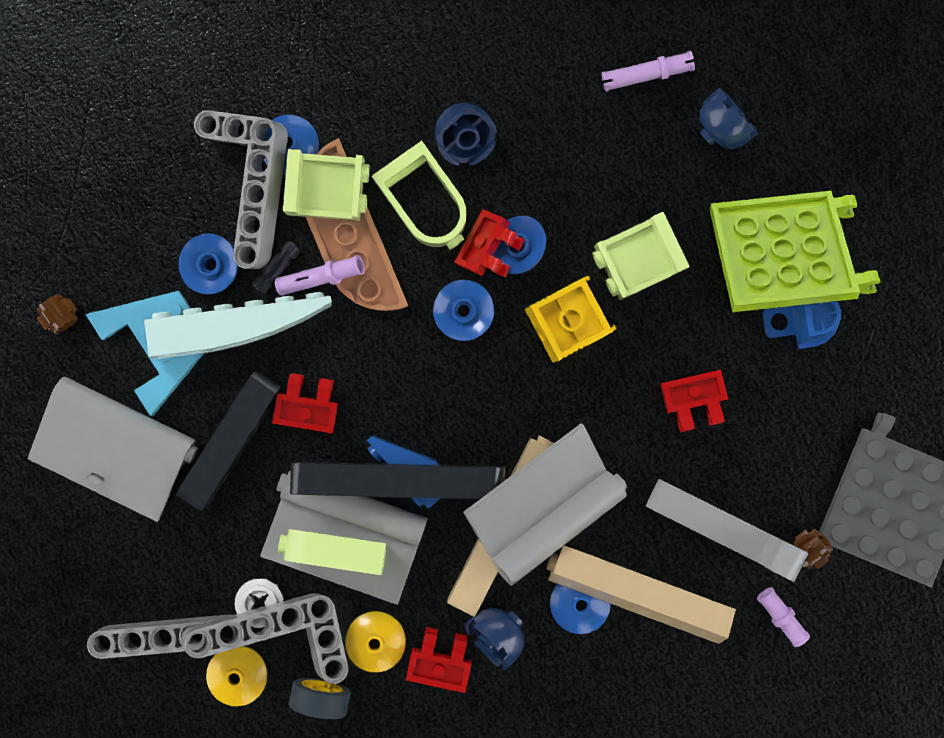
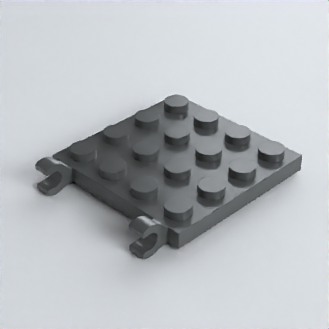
M878 412L871 431L862 428L820 531L828 538L831 546L932 588L944 559V461L886 438L896 418L886 413Z

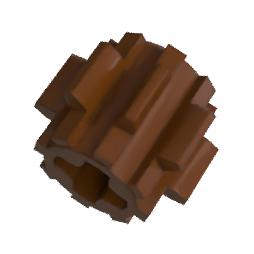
M59 294L48 298L37 308L40 314L37 320L45 330L48 329L54 334L67 330L78 320L75 312L78 311L70 298H63Z
M806 529L795 537L796 541L793 542V546L808 553L803 563L804 568L811 569L815 566L819 569L830 561L828 557L833 552V546H831L830 541L821 531L814 529L809 533Z

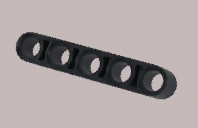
M255 371L250 376L176 494L177 497L201 512L208 507L275 402L277 393L281 392L282 386L258 371Z

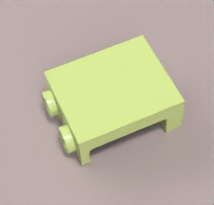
M288 149L283 211L291 216L360 221L361 213H366L367 195H363L362 190L363 182L368 183L369 164H365L362 155H356V158L303 154L301 150Z
M664 212L605 241L596 243L594 246L596 251L592 253L599 269L604 268L609 277L605 281L611 295H617L619 300L689 267Z

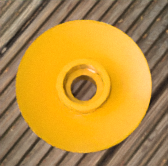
M380 611L367 612L357 617L351 623L345 638V646L349 658L356 666L368 672H382L392 668L401 659L406 645L405 633L401 624L393 616ZM371 639L379 640L380 647L377 649L371 648L369 641Z
M241 646L214 655L207 668V684L211 693L220 702L230 706L247 705L257 699L263 692L267 682V668L264 660L255 650L247 646ZM230 674H238L240 682L233 683L230 680Z

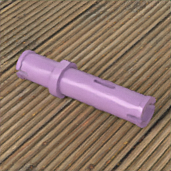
M688 51L687 53L666 58L661 56L657 57V60L608 72L604 71L602 72V81L612 80L603 84L604 89L609 91L635 83L658 78L663 80L669 78L670 75L694 71V62L685 63V61L693 59L692 52Z
M358 255L337 262L335 260L326 261L323 266L277 277L275 279V287L280 296H285L289 293L326 283L338 284L341 282V279L364 274V262Z

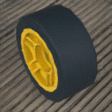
M299 678L293 681L289 706L294 711L306 716L321 719H340L346 716L351 693L347 687L338 683L331 684L317 678Z

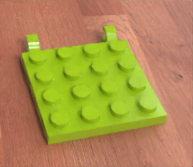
M832 191L711 204L710 214L732 311L740 312L858 299L860 293H875V284L880 283L878 272L866 271L855 274L839 217H854L853 208L857 207L855 195L833 198Z

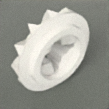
M252 579L245 583L237 592L235 609L237 614L250 611L255 604L254 596L260 598L262 595L268 594L269 596L265 601V605L268 606L283 602L284 595L280 592L277 584L267 579ZM257 617L252 621L251 626L256 628L265 627V619Z

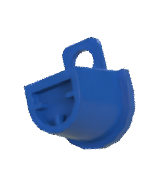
M836 301L768 308L762 313L765 334L769 338L796 334L798 349L815 347L826 343L835 335L841 320V309ZM776 313L784 314L787 318V326L781 331L774 329L771 325V318Z

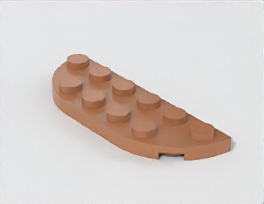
M339 138L324 146L316 154L347 157ZM368 207L366 208V213H361L360 221L306 217L325 263L330 260H335L336 262L345 260L356 255L360 256L364 262V274L341 279L340 283L335 284L345 296L363 307L377 311H394L409 307Z

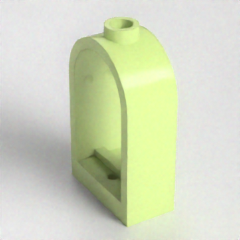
M422 141L372 175L374 182L411 234L419 242L431 247L447 245L449 250L464 241L461 235L466 224L464 200ZM425 162L428 163L460 211L459 222L455 229L442 237H429L422 234L388 189Z
M288 529L287 535L281 534L278 545V553L284 554L283 560L376 575L383 574L387 550L386 543Z

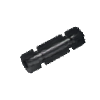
M287 241L282 246V252L280 254L277 253L262 270V276L258 275L253 281L252 285L260 293L266 294L273 286L271 283L291 264L289 261L291 259L294 260L299 255L300 249L291 241Z

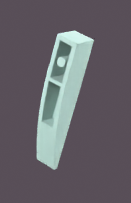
M323 292L306 294V299L294 300L293 296L276 298V303L263 304V300H253L245 302V307L233 308L232 304H222L214 306V311L202 312L201 308H191L183 310V315L171 316L170 312L152 314V319L144 320L148 355L152 360L215 352L245 345L275 335L331 307V296L324 297Z

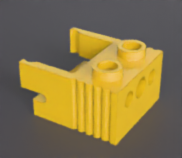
M589 276L570 284L525 309L552 362L559 361L616 330L615 325L609 326L587 284V281L590 280Z

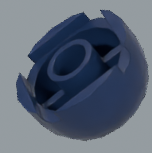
M721 87L716 89L704 101L700 110V121L704 129L700 133L711 146L716 142L723 148L734 149L745 145L759 134L754 125L746 121L745 114Z
M462 102L453 104L445 109L438 118L434 129L436 145L445 160L454 165L460 166L459 163L467 162L469 165L477 164L491 153L496 143L494 140L495 132L497 133L495 124L484 109L472 103Z
M487 608L478 612L475 617L473 616L465 624L468 635L472 632L476 635L477 640L474 644L497 667L503 663V670H507L517 660L525 645L524 634L520 628L523 623L512 611L507 614L502 609Z

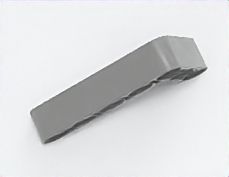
M209 110L202 111L196 116L194 121V128L199 136L219 142L248 146L233 254L234 260L239 267L244 269H263L270 262L272 256L288 138L287 130L283 124L266 118ZM215 120V121H216V128H215V130L212 132V131H211V124H212V122ZM241 124H243V125H244V132H243V134L239 137V135H238V129H239V126H240ZM271 127L272 136L267 141L266 131ZM267 157L268 167L263 171L261 164ZM262 188L264 191V197L259 202L257 194L258 191ZM258 218L260 222L259 230L255 232L253 224L254 221ZM252 249H254L256 253V257L253 262H251L249 258V254Z
M658 479L646 504V507L758 562L794 582L808 555L807 552Z
M318 593L304 595L192 626L186 629L181 637L182 648L189 656L203 658L306 628L317 675L328 683L336 684L343 681L348 673L347 659L334 604L330 598ZM322 600L324 610L320 615L314 616L311 612V607L315 601ZM292 608L295 612L294 620L289 624H283L281 620L282 613L286 609ZM257 617H263L265 619L264 629L258 633L252 632V621ZM227 625L234 626V637L229 641H222L220 632L223 627ZM324 630H329L331 633L330 641L328 644L320 646L318 642L320 633ZM195 634H202L205 638L204 645L198 650L190 649V638ZM336 660L338 663L336 672L332 675H326L325 667L327 663Z

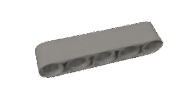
M232 615L108 625L94 632L89 637L87 648L93 657L100 659L182 652L184 649L181 645V637L186 629ZM229 625V626L232 628V630H233V637H234V635H235V628H234V626ZM161 630H167L171 634V643L162 641L160 638ZM131 632L140 636V646H136L130 641ZM220 632V638L222 641H229L233 638L224 637ZM101 635L109 638L110 648H105L101 645ZM202 636V640H195L191 637L189 648L192 650L200 649L205 642L204 636Z

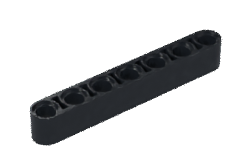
M291 462L290 494L481 499L505 481V467Z

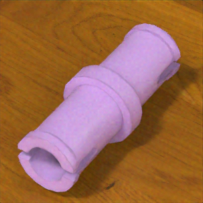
M772 587L765 589L758 595L757 600L761 602L771 615L772 623L775 627L782 629L794 647L803 645L809 639V633L804 630L794 617V610L783 603Z

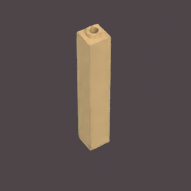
M541 436L538 437L537 441L530 438L511 476L554 443ZM479 538L447 601L448 604L474 617L498 572Z
M564 545L557 553H553L548 560L546 569L551 571L548 578L549 581L718 644L729 637L736 609Z

